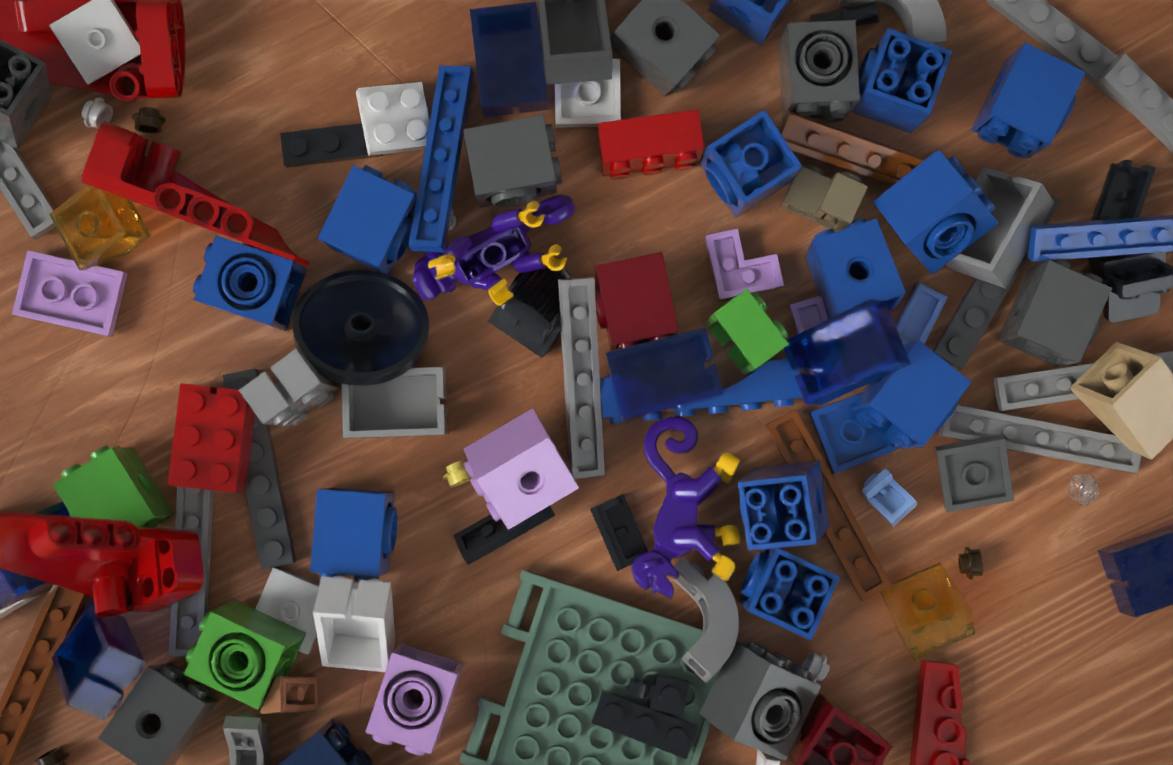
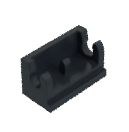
M1123 160L1117 164H1110L1091 221L1139 218L1156 168L1149 165H1144L1140 168L1132 167V160Z
M623 494L590 508L617 571L632 565L637 557L648 552Z

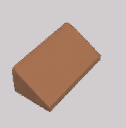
M276 677L261 708V714L317 711V677Z

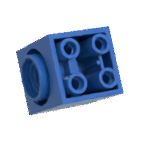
M711 0L708 10L762 46L793 0Z
M888 28L876 46L867 51L858 72L860 101L851 112L912 133L931 114L952 50Z
M1025 42L1004 61L971 130L978 133V137L987 143H998L1007 147V151L1015 157H1032L1051 144L1054 136L1067 121L1076 102L1075 93L1086 72Z
M765 110L707 146L700 163L711 186L720 199L728 205L735 218L791 183L803 167Z
M939 149L873 201L904 244L932 275L999 224L991 214L996 208L983 193L982 189L966 173L954 156L947 160Z
M353 165L318 239L330 249L389 275L395 262L401 259L409 245L417 194L412 191L413 187L400 180L395 179L393 184L388 182V180L382 177L383 174L370 166L364 165L362 170Z
M865 218L852 221L850 225H846V229L834 232V229L824 230L814 236L815 239L810 244L805 260L818 295L822 296L832 330L892 311L906 294L877 218L867 222Z
M215 236L214 242L209 243L204 254L206 265L203 274L198 275L193 286L194 301L286 331L307 270L292 260ZM258 281L257 287L252 291L253 284Z
M915 340L895 348L864 389L861 396L852 405L851 409L858 414L856 419L870 429L875 427L878 431L884 433L882 439L889 446L895 449L924 447L930 437L952 416L957 408L959 398L971 384V381L920 340Z
M820 460L754 467L738 482L740 510L745 527L748 550L817 544L830 526Z
M342 488L317 489L310 572L320 573V579L321 576L346 577V575H354V581L359 582V580L379 579L380 576L389 571L390 554L394 551L397 536L398 514L397 509L394 507L395 492Z
M780 548L762 549L753 559L744 578L739 603L747 611L812 640L840 577Z

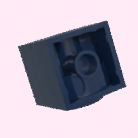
M332 718L276 765H372V760L362 748L357 749L350 741L351 734L341 722L336 723Z

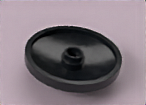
M369 270L344 271L318 281L298 301L292 321L296 349L303 352L321 376L347 385L367 386L381 384L403 375L421 358L428 341V314L424 303L417 293L395 277Z

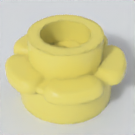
M464 460L446 467L448 473L443 476V479L448 480L450 487L470 481L471 477L463 464L465 463Z

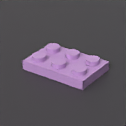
M27 250L12 315L113 337L128 273Z

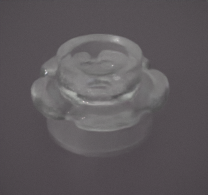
M1082 474L1072 477L1068 485V495L1072 501L1079 502L1081 506H1087L1090 501H1094L1098 497L1099 485L1093 475Z

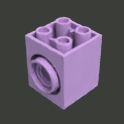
M533 408L464 448L468 461L463 464L471 477L470 481L480 497L483 496L485 498L486 506L494 520L502 519L508 530L579 489L565 461Z
M401 643L391 654L366 733L372 734V739L382 744L391 745L392 742L405 745V750L415 755L424 756L425 752L432 754L439 740L464 664ZM411 689L419 690L423 695V699L414 697Z

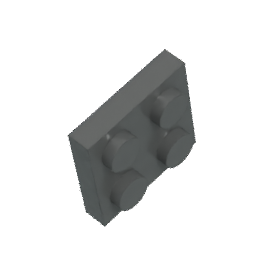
M1003 435L935 446L946 512L1014 501L1006 442Z

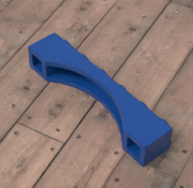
M798 358L766 361L735 385L706 394L682 395L663 391L644 383L633 375L600 378L602 418H609L610 424L629 423V416L642 415L643 421L663 419L662 413L675 412L676 417L696 416L695 409L708 408L709 414L727 413L728 406L741 405L742 411L761 409L762 402L774 401V408L794 406V399L803 398Z

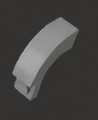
M838 0L839 5L865 4L876 1L877 4L892 9L899 16L906 35L940 47L947 41L945 19L937 0Z
M683 557L674 566L679 573V578L673 580L698 604L703 616V630L699 640L683 656L682 660L707 683L728 660L734 649L739 629L738 609L734 596L723 579L714 574L707 580L703 577L704 572L697 564L692 561L688 562Z
M248 714L226 716L223 731L229 747L230 765H270L268 723H261L260 717Z

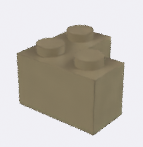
M803 166L791 181L780 207L826 229H834V232L845 229L846 225L851 224L868 186L861 184L859 177L848 172H843L842 174L837 172L830 179L824 176L825 172L815 166Z

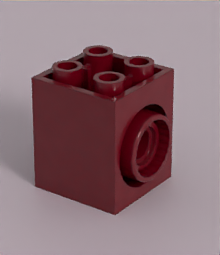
M659 252L595 265L597 282L595 283L596 313L600 329H606L610 350L618 349V354L620 355L638 351L640 344L650 343L651 348L669 345L679 330L663 253Z
M819 693L811 706L788 757L794 765H883L886 756L893 746L876 730Z

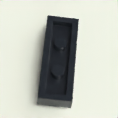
M362 123L280 133L283 162L286 168L383 156V154L368 156Z
M548 506L509 530L502 519L495 521L490 514L453 536L463 559L469 565L549 520L555 514L551 506Z
M605 689L602 690L591 720L592 724L684 759L688 757L698 730L697 724L665 712L649 709L647 705Z

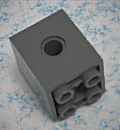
M641 0L614 31L610 41L611 47L665 96L671 90L677 93L694 76L696 72L691 68L694 66L698 69L716 51L717 47L713 43L720 34L683 0ZM656 33L660 34L664 38V41L660 40L656 36Z
M856 21L788 23L778 43L782 119H785L787 112L791 111L808 118H824L825 122L844 120V117H847L860 101Z
M0 39V141L18 149L52 96L45 62Z
M544 115L463 129L475 196L480 207L492 205L495 207L516 206L531 202L537 197L557 194L556 184L562 183L558 156L551 157L550 152L556 151L552 124L545 125Z
M1059 259L1049 260L1027 270L997 340L1056 367L1080 363L1085 350L1089 347L1100 325V315L1112 288L1102 284V278L1090 273H1083V275L1071 270L1072 266L1069 263Z
M736 641L731 655L722 666L699 714L734 741L786 761L821 685L809 678L811 675L810 671L794 663L792 664L793 661L776 652L774 654L769 653L766 648L752 641H749L747 646Z
M172 663L148 666L98 739L137 765H175L218 700L211 696L214 692L211 688L199 681L195 684L183 678L185 671ZM156 715L161 719L160 729L156 727L154 722Z

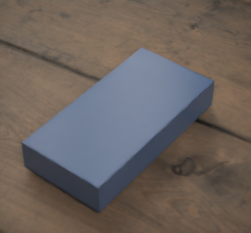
M920 282L916 283L887 341L896 346H901L915 340H920L925 344L948 297Z

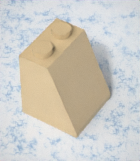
M1115 342L1070 387L1072 392L1129 450L1152 460L1173 439V374L1161 357Z

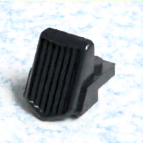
M1166 252L1088 258L1092 274L1102 278V284L1112 288L1103 308L1104 318L1112 323L1156 314L1160 310L1161 293L1169 292L1173 288V266L1166 263Z
M547 267L532 272L519 273L508 288L514 294V297L503 305L497 306L488 322L543 358L561 331L558 279H568L571 276L564 267L559 271H554Z

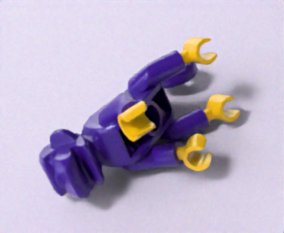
M557 195L539 203L531 201L528 203L525 211L518 208L502 212L494 217L491 227L468 237L461 236L456 238L444 253L425 252V256L420 258L414 267L413 283L419 294L425 300H433L441 292L444 294L448 291L453 292L459 280L461 283L469 284L473 288L488 290L494 303L501 306L514 297V294L507 289V281L495 273L511 263L515 270L520 273L532 272L547 267L554 271L563 269L567 258L556 259L553 257L560 254L561 246H551L547 254L545 252L530 254L529 250L532 243L526 233L532 227L540 226L543 221L547 225H554L569 218L576 208L572 198L567 195Z
M667 417L657 421L649 428L645 436V456L651 467L664 480L666 484V497L653 528L655 546L652 550L637 557L632 565L633 579L645 591L651 587L653 594L658 592L669 599L673 597L674 587L667 579V576L675 580L679 578L678 571L671 563L673 559L689 554L692 549H697L707 561L713 559L717 562L712 573L724 581H728L735 570V564L731 559L719 553L720 548L713 541H715V537L720 536L723 546L735 545L741 541L739 530L734 525L715 528V525L697 524V507L718 488L717 483L720 480L729 484L737 470L740 459L731 453H724L713 469L709 467L702 475L693 479L684 473L675 474L658 453L656 447L658 437L668 430H678L685 434L683 441H677L674 438L667 439L665 445L670 452L685 454L696 446L698 440L696 427L692 422L681 417Z

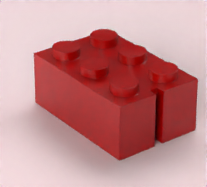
M699 109L598 123L597 139L603 177L610 176L611 180L625 179L630 177L629 173L640 171L643 172V175H655L662 173V168L675 167L676 171L690 170L695 168L694 164L700 162L704 152Z
M180 383L167 485L232 493L246 491L255 412L239 390Z

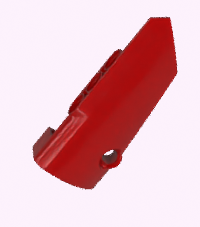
M0 0V39L45 62L49 83L114 95L121 101L182 97L185 79L186 38L181 0H114L134 31L135 38L139 39L141 55L87 85L49 25L91 0ZM125 76L130 77L134 81V92H130L125 88Z
M106 121L101 124L83 170L82 183L308 266L310 261L299 258L293 253L277 229L251 216L245 210L229 204L175 171L174 169L181 151L152 140L148 154L144 156L147 148V139L135 132Z
M0 512V569L33 577L93 597L95 615L97 617H112L126 612H156L197 593L203 585L204 571L198 534L193 530L136 527L132 522L125 520Z

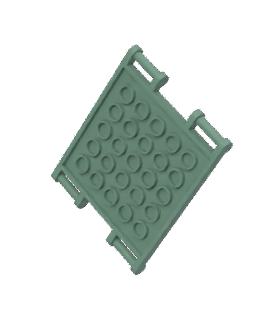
M522 569L519 579L522 581L508 623L503 624L501 633L525 642V646L506 703H500L486 696L479 697L477 703L479 711L466 750H462L459 762L464 765H698L711 724L699 713L721 668L705 683L682 658L699 640L703 629ZM536 585L542 587L543 591L530 630L528 631L520 628L533 586ZM736 640L737 642L743 645H748V643ZM657 673L688 680L690 685L683 716L671 714L698 725V730L687 759L592 724L591 720L602 690L605 689L648 706L650 698L645 699L629 695L630 692L627 690L630 678L654 683L655 674ZM493 713L501 716L488 758L478 755L491 714Z

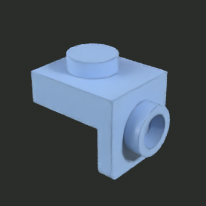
M884 469L880 474L878 472L872 474L864 483L862 493L865 500L893 527L918 505L917 501L892 478L891 473L887 469Z

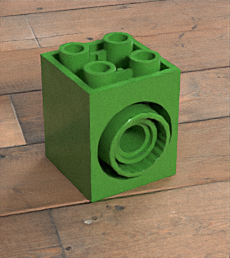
M108 445L101 447L90 455L92 460L83 466L76 464L61 473L62 479L53 484L66 505L70 517L125 520L132 522L136 527L154 528L175 514L134 448H122L120 446L109 448Z
M234 600L205 614L199 626V630L202 631L199 640L192 645L186 656L188 666L184 674L258 710L263 706L275 678L288 677L306 633L255 610V608L238 600Z

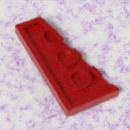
M921 660L909 765H970V761L966 759L964 741L967 740L966 728L962 725L961 709H963L959 670L956 664Z

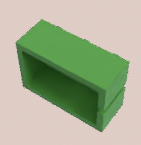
M745 289L714 312L705 322V325L721 346L730 340H733L736 344L726 353L743 375L757 369L789 345L785 339L788 334L784 327L776 319L773 322L764 311L767 309V306L763 299L756 292L751 294L748 289Z

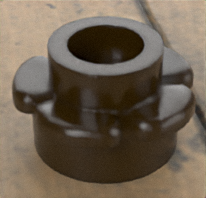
M142 107L139 109V113L132 115V119L135 120V130L147 134L162 132V124L166 121L164 116L159 115V110L150 107Z
M965 547L964 554H958L959 570L961 574H966L972 580L973 576L983 575L982 556L979 549L970 550L969 547Z
M61 746L41 755L35 762L37 765H66L64 761L69 758V754H64Z

